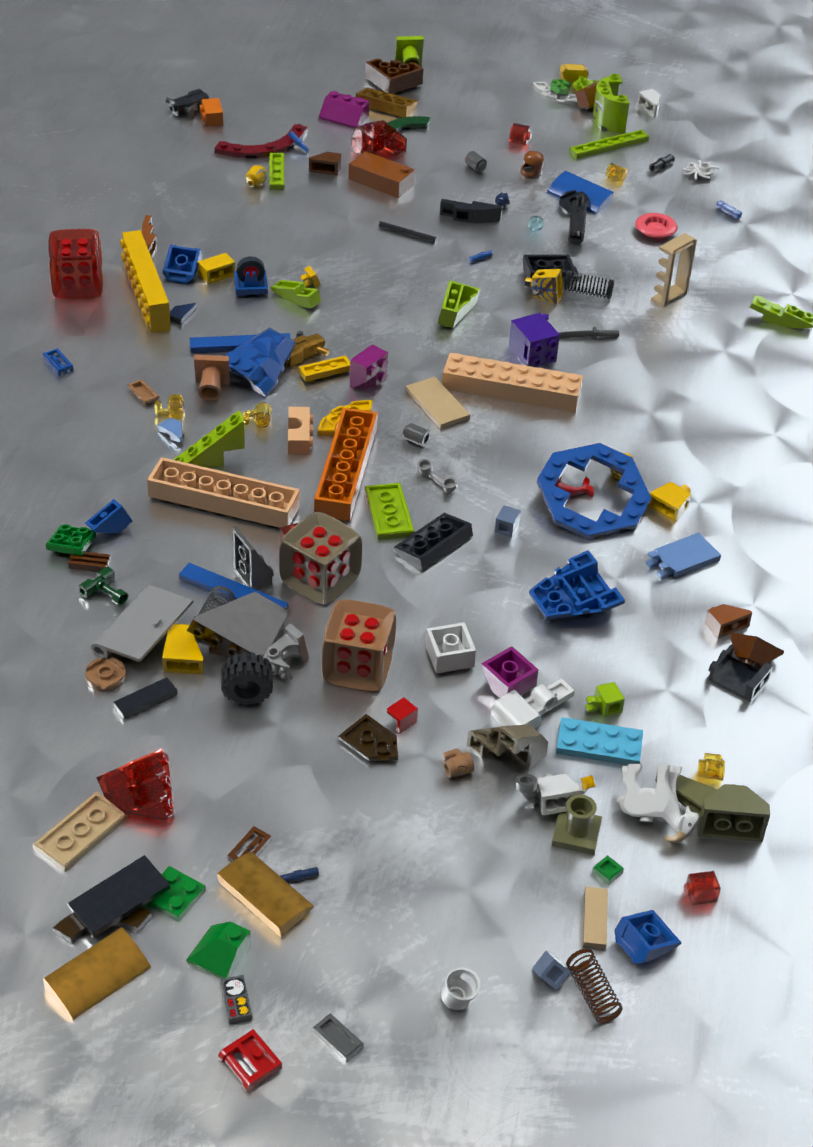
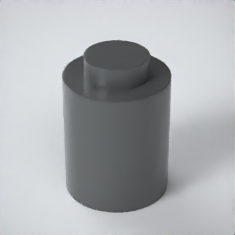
M475 151L469 152L465 157V163L476 172L485 170L487 161Z
M410 423L404 427L403 435L405 440L425 447L430 440L431 431Z

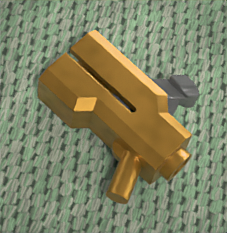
M300 330L297 331L296 338L292 339L296 344L289 360H286L285 363L291 367L303 362L304 358L318 353L328 356L330 350L324 348L325 339L318 333L304 336V331Z

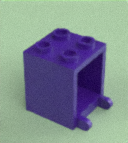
M536 313L511 320L508 347L523 365L538 367L557 362L560 334L548 322V314Z

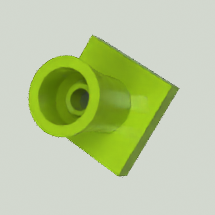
M396 37L395 61H401L403 64L408 65L412 62L421 67L424 37Z

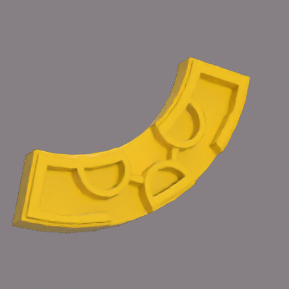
M372 400L353 401L350 405H340L332 409L330 414L323 417L320 421L317 435L334 436L343 408L372 411Z

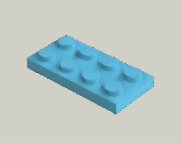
M561 717L556 753L626 765L640 764L644 730Z

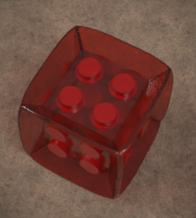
M61 229L50 232L48 253L53 296L59 299H86L101 296L103 293V273L101 269V240L98 230Z

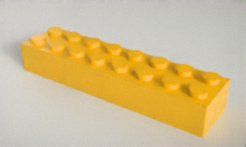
M141 230L123 232L122 239H120V247L123 249L121 260L124 262L128 279L131 280V287L134 289L135 298L138 300L142 317L145 319V325L149 327L151 333L171 330L169 301Z

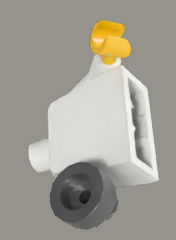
M550 773L544 774L538 780L530 774L519 775L515 780L516 790L521 792L523 799L532 803H539L542 815L567 811L566 802L571 796L585 794L590 788L596 787L593 775L580 778L581 783L573 781L567 774L553 776Z

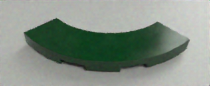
M409 116L392 120L380 128L379 136L393 138L395 134L406 127L409 129H427L431 122V117Z

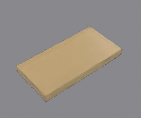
M435 376L405 386V391L439 429L470 419L468 411Z
M96 791L33 843V849L66 872L128 819V813Z

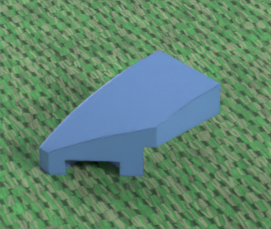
M168 418L157 425L158 431L169 434L172 441L180 443L183 441L184 431L180 421Z

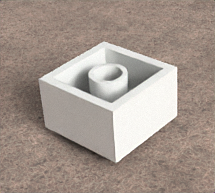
M465 622L426 629L425 646L436 673L475 667L476 649Z

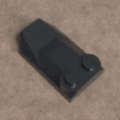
M569 254L523 255V270L526 278H532L537 270L561 269L562 277H565L567 271L572 272V278L575 272V278L577 277L578 270L573 265Z

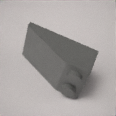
M237 526L233 527L235 572L246 586L255 590L271 586L272 577L274 576L272 567L265 563L263 556L257 553Z

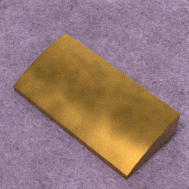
M369 87L357 92L355 96L356 98L370 101L369 108L400 117H408L418 104L417 100Z
M253 852L237 858L217 873L219 883L280 937L314 908L313 904Z
M121 927L43 979L47 992L66 1014L74 1020L150 969L151 966L137 944Z

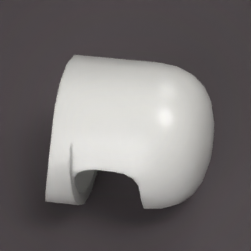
M465 967L451 970L447 974L441 988V998L444 1004L453 1010L466 1009L479 992L480 979L478 975ZM462 974H468L473 978L476 984L475 993L471 984L461 978Z

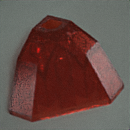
M384 120L360 125L351 136V150L358 155H361L364 151L373 153L385 148L396 156L406 152L407 138Z
M162 748L96 777L104 797L125 814L166 820L175 815L169 766L170 760Z

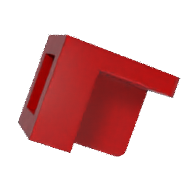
M405 697L387 708V713L397 721L396 731L399 734L417 723L418 708Z

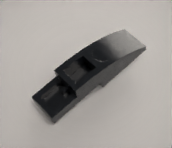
M441 199L440 215L453 217V221L494 222L501 220L502 206L472 201V204Z

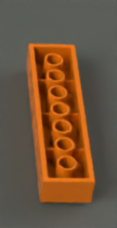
M350 408L342 409L314 498V513L321 512L335 519L351 520L376 434L378 412Z

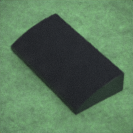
M444 512L394 546L393 549L408 564L423 571L473 536L472 523Z

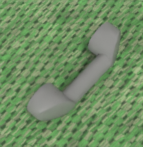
M421 459L418 462L419 473L424 477H430L442 486L445 493L452 492L457 488L456 479L453 477L445 479L440 477L433 471L432 462L429 459Z

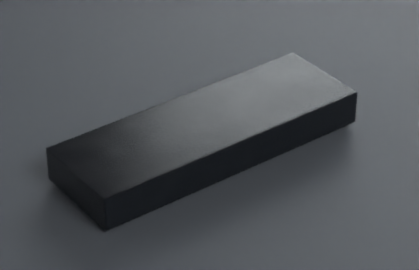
M166 677L114 701L113 707L124 720L177 695L178 690Z

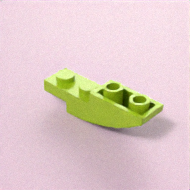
M755 294L749 307L764 314L762 320L789 328L813 327V314L803 311L795 305L787 303L784 308Z

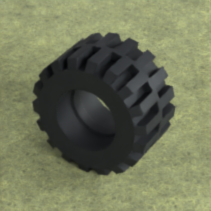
M243 652L240 655L235 654L234 657H229L227 662H224L223 667H221V691L224 697H228L230 702L234 701L238 705H255L257 702L261 703L264 699H268L273 691V669L267 658L263 659L262 655H256L252 652L251 654Z

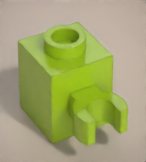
M615 682L596 686L595 696L586 697L588 704H585V708L588 712H593L599 708L603 717L622 713L625 698Z

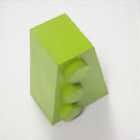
M449 280L438 324L453 328L476 305L480 289Z

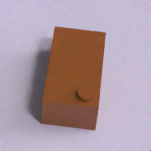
M364 151L349 163L348 179L400 198L414 186L415 169Z

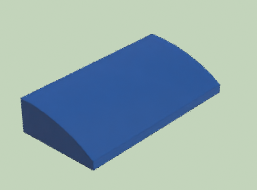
M568 171L562 172L547 190V193L558 198L571 190L584 192L589 198L587 211L594 214L599 213L613 203L614 197L613 191Z

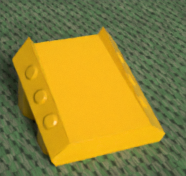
M563 64L560 66V79L571 83L578 80L580 76L588 79L589 73L584 65Z

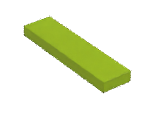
M270 153L269 190H285L284 153Z

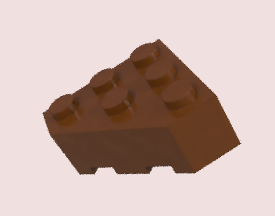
M374 59L365 63V77L383 91L395 94L396 92L405 91L408 88L423 84V68L412 62L408 65L401 64V61L390 60V62H382V59Z

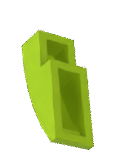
M279 280L270 287L280 297L302 307L313 308L321 302L319 290L306 288L305 282Z

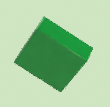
M608 855L593 866L592 872L608 885L623 874L624 868Z

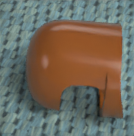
M538 151L527 152L524 156L525 163L521 167V174L526 177L542 175L545 160L543 154ZM534 167V170L532 173L526 172L524 168Z

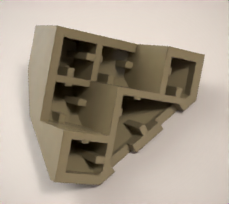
M528 724L471 730L468 732L467 747L481 758L491 751L497 756L507 751L530 769L546 757L548 741Z

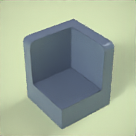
M504 505L496 517L495 533L512 537L519 526L521 510Z
M547 950L532 968L542 980L556 990L571 973L563 962Z

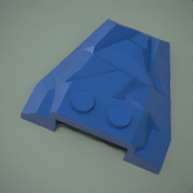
M269 327L224 356H229L230 373L233 372L250 381L252 389L266 397L277 386L278 376L280 372L283 373V365L286 360H289L296 343L289 337Z
M589 550L571 557L567 560L568 564L562 569L558 567L552 577L544 578L529 590V595L546 620L608 611L625 603V599L617 588L610 589L598 573V562Z

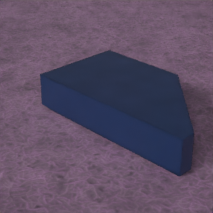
M196 303L175 306L170 311V320L182 324L197 308Z

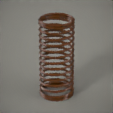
M581 949L571 954L567 959L566 966L571 971L572 977L586 1000V1004H588V1008H590L597 1023H607L617 1018L621 1014L623 1006L614 993L610 982L607 981V977L600 964H598L591 949ZM586 952L591 953V955H585V956H583V957L577 959V960L572 964V966H570V963H571V962L573 961V959L576 958L577 956H579V955H581V954H583V953H586ZM591 956L588 960H585L581 962L579 965L574 966L581 959ZM592 965H596L594 968H591L585 971L584 973L579 974L581 971L590 968ZM600 973L599 976L594 977V978L590 979L588 982L583 983L585 980H587V979H589V978L595 976L596 974ZM598 978H602L600 981L593 983L589 987H585L587 984L596 981ZM601 982H604L603 985L594 988L592 991H588L590 988L597 986ZM604 986H607L605 989H603V990L597 992V993L594 994V995H591V993H593V992H595V991H598L599 989H601V988L604 987ZM605 991H609L607 994H604L598 997L597 999L592 1000L594 997L604 993ZM608 995H611L609 998L601 1001L598 1004H595L597 1001L605 998ZM614 999L612 1002L607 1003L601 1006L600 1008H597L598 1006L608 1002L609 1000ZM613 1006L611 1009L602 1012V1011L605 1010L606 1008H609V1007ZM616 1006H619L614 1013L605 1017H598V1015L608 1013Z

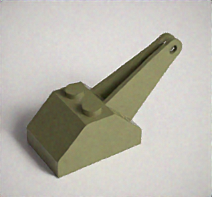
M679 775L676 783L677 799L684 807L689 806L691 812L699 814L700 819L697 825L698 837L763 842L770 818V804L749 787L724 784L720 788L715 789Z

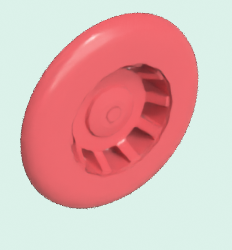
M661 213L643 214L635 222L636 228L641 233L656 239L671 236L678 229L674 219Z

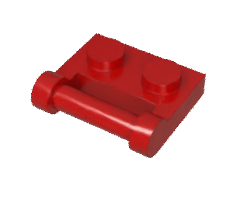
M254 1029L223 1048L218 1054V1058L223 1063H227L240 1079L242 1087L246 1092L253 1091L259 1083L282 1069V1062ZM238 1052L255 1073L249 1076L233 1055Z

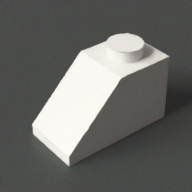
M653 89L639 92L637 105L652 117H656L660 94Z

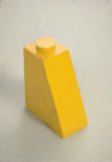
M174 624L167 632L162 656L163 672L204 674L203 656L194 635L186 631L189 625Z

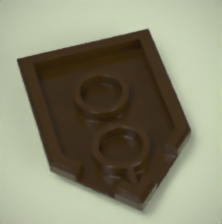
M367 714L338 736L339 740L368 761L398 760L397 735Z

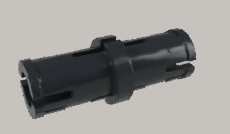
M672 154L660 157L656 162L649 165V170L655 173L660 169H664L675 161V157Z

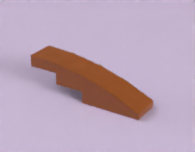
M145 215L142 224V235L152 258L157 249L156 234H154V225H152V216Z

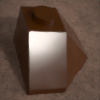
M738 633L730 634L736 657L742 659V663L747 666L754 667V664L763 666L766 662L769 663L784 654V650L758 636Z

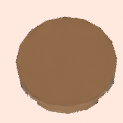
M98 658L92 661L86 668V683L97 691L115 690L125 682V666L115 658Z

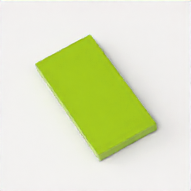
M401 483L365 486V494L378 540L409 537L415 532Z

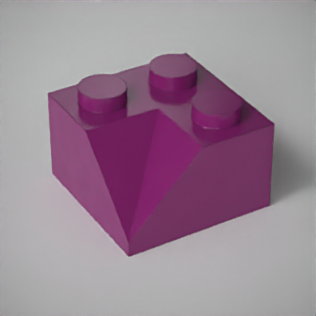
M372 344L350 360V387L374 388L384 383L388 377V352Z
M512 646L481 663L482 670L492 692L499 698L513 690L522 695L537 686L539 669Z

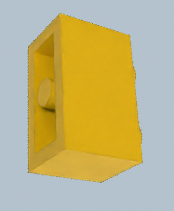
M227 253L198 261V275L207 284L234 276L235 261Z

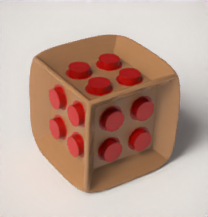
M338 600L331 611L324 635L321 658L323 680L336 686L351 689L380 691L385 684L392 661L396 637L395 611L389 607L368 602Z

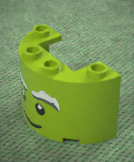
M613 73L602 78L597 83L593 120L599 127L602 128L604 126L608 128L607 131L625 134L630 103L627 96L618 95L619 84H622V79L620 75Z

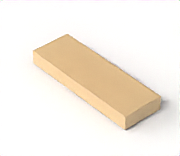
M585 887L583 947L606 949L608 889Z

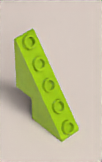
M241 411L232 414L227 420L219 424L207 435H204L182 454L175 457L174 460L206 468L224 466L225 451L245 449L244 420Z

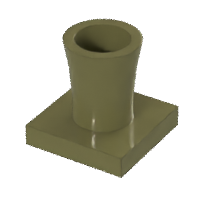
M583 794L573 795L566 802L567 811L558 814L552 846L595 855L603 816L595 815L597 805L591 797Z

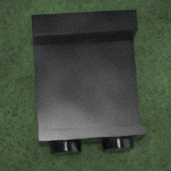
M731 644L726 650L723 649L717 661H712L710 664L708 680L751 702L770 680L773 665L766 662L759 671L747 666L732 657L734 645Z

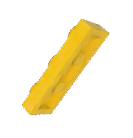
M346 355L299 366V373L305 382L350 371V361Z

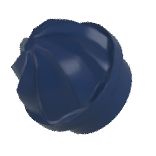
M503 192L498 194L495 198V203L502 207L509 205L508 194Z

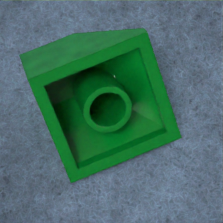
M231 921L211 925L188 956L186 962L220 979L229 978L251 948L250 930Z

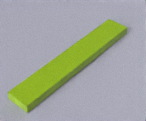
M641 129L569 148V152L578 159L649 141V135Z

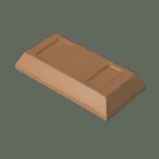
M142 379L127 384V387L145 405L154 403L160 398Z

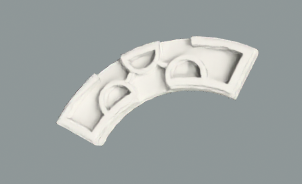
M533 82V89L543 98L563 105L579 106L575 94H557L550 90V86L546 82Z

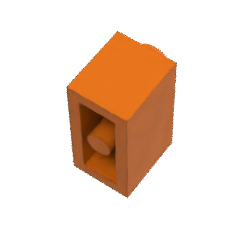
M219 98L202 99L200 114H202V121H205L206 126L223 125V110Z

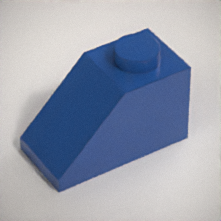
M113 499L86 521L85 524L95 533H120L133 520L124 507Z

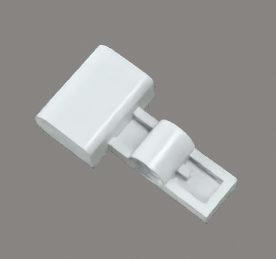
M562 678L547 687L544 684L538 685L527 699H524L516 690H513L494 702L491 708V715L502 726L528 724L532 728L537 729L541 726V715L573 697L575 690Z

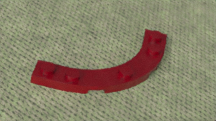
M294 124L289 132L293 131L302 140L308 132V127ZM288 132L276 141L261 145H240L219 141L214 148V153L238 158H246V156L253 155L261 158L270 156V153L286 152L287 148L295 147L296 144L289 137Z

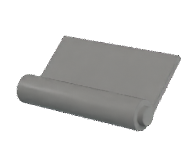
M148 585L91 645V650L98 658L105 657L106 659L113 652L141 662L194 602L187 597Z

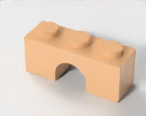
M289 406L288 454H309V447H313V425H310L313 424V414H310V407Z

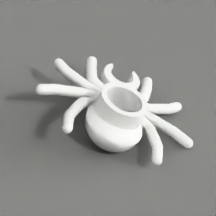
M698 160L699 165L689 162L690 166H687V169L683 168V171L688 172L685 175L695 173V180H697V174L703 178L710 179L714 174L713 169L719 170V167L710 165L713 164L712 161L701 163L700 160Z

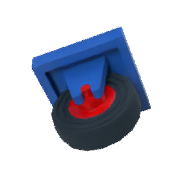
M252 256L241 259L237 264L236 271H234L236 295L268 294L264 263L259 258Z

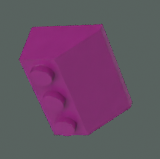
M331 91L324 99L319 119L358 129L369 117L370 101Z

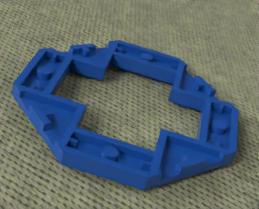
M602 443L552 453L537 478V485L541 488L543 499L547 508L551 511L554 524L586 539L595 538L596 535L617 533L619 530L626 528L628 530L635 529L651 501V496L633 458ZM592 459L622 473L623 475L617 487L633 495L621 516L603 509L596 522L564 507L570 497V493L555 485L567 465L584 472Z

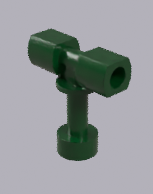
M105 567L99 571L97 578L94 580L87 579L78 585V592L84 598H88L96 591L100 594L105 592L112 597L113 603L123 606L129 597L128 593L124 590H115L109 586V583L115 579V572L110 567Z

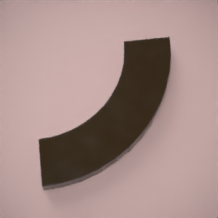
M140 908L113 926L127 928L138 933L151 919L152 914L150 911ZM73 913L53 927L55 934L70 943H73L78 937L88 932Z

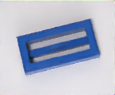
M58 348L42 353L43 359L58 376L61 375V372L64 374L68 373L67 370L74 371L73 365Z

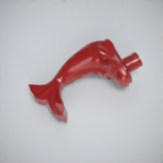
M585 476L581 487L565 484L561 481L562 477H560L555 485L569 492L570 496L587 494L592 498L594 496V487L589 485L590 480L587 476Z

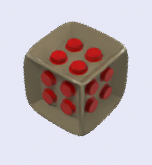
M321 512L312 513L294 526L281 541L279 548V572L282 581L295 592L318 604L326 605L334 601L356 581L361 572V536L348 525Z

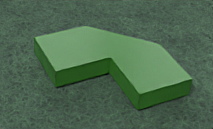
M553 79L550 90L557 94H569L571 84L564 79Z

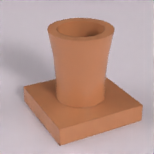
M194 354L195 381L200 383L197 391L199 397L207 401L219 399L222 395L221 384H230L229 356Z

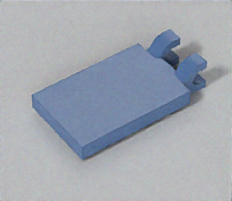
M696 533L648 552V556L651 559L646 560V564L651 568L660 563L661 571L657 572V576L660 579H664L671 574L678 577L720 561L721 554L700 533Z

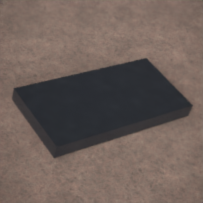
M144 855L67 904L68 908L94 938L162 895L171 887L169 882Z

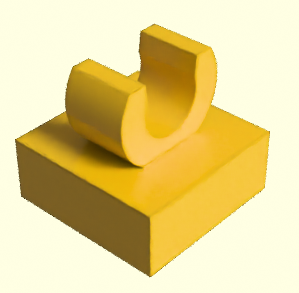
M310 265L304 268L306 274H303L300 278L303 282L305 281L306 288L310 287L311 284L315 288L319 287L321 284Z

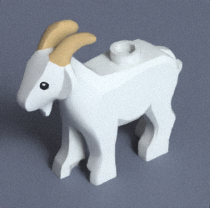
M642 764L622 766L626 794L618 797L616 801L620 803L622 811L632 817L640 818V822H653V818H663L677 833L673 837L665 836V840L675 844L683 842L694 830L700 816L698 813L691 812L689 806L686 807L685 814L681 815L676 794L677 778L681 774L682 767L657 764L656 788H640L637 778L642 771Z

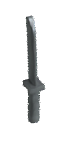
M593 327V330L559 332L560 338L592 337L593 340H596L598 336L619 337V330H597L596 327Z

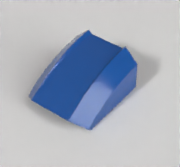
M170 244L162 274L168 281L188 283L197 273L198 261L202 260L201 249Z
M654 910L624 916L614 930L616 943L620 944L633 963L651 961L682 944Z

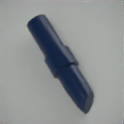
M318 867L305 870L300 869L292 873L280 875V877L287 883L298 882L306 878L319 876Z

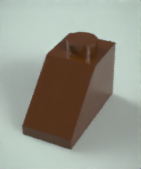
M324 152L309 157V172L338 176L341 168V153Z

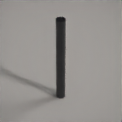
M379 222L380 228L433 243L437 242V237L386 222Z

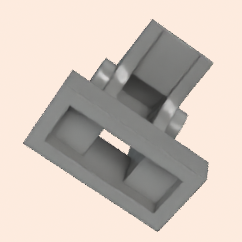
M290 623L284 628L286 634L267 648L263 659L267 658L269 663L272 664L273 675H279L282 679H293L290 673V666L285 663L289 658L297 657L303 663L309 659L304 634Z

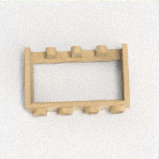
M683 233L659 247V250L668 254L669 257L668 260L661 258L658 261L661 266L666 268V273L660 271L656 274V277L664 282V286L658 284L654 287L655 292L658 294L651 297V301L664 308L666 303L684 293H688L697 239ZM680 253L675 284L671 286L676 254Z

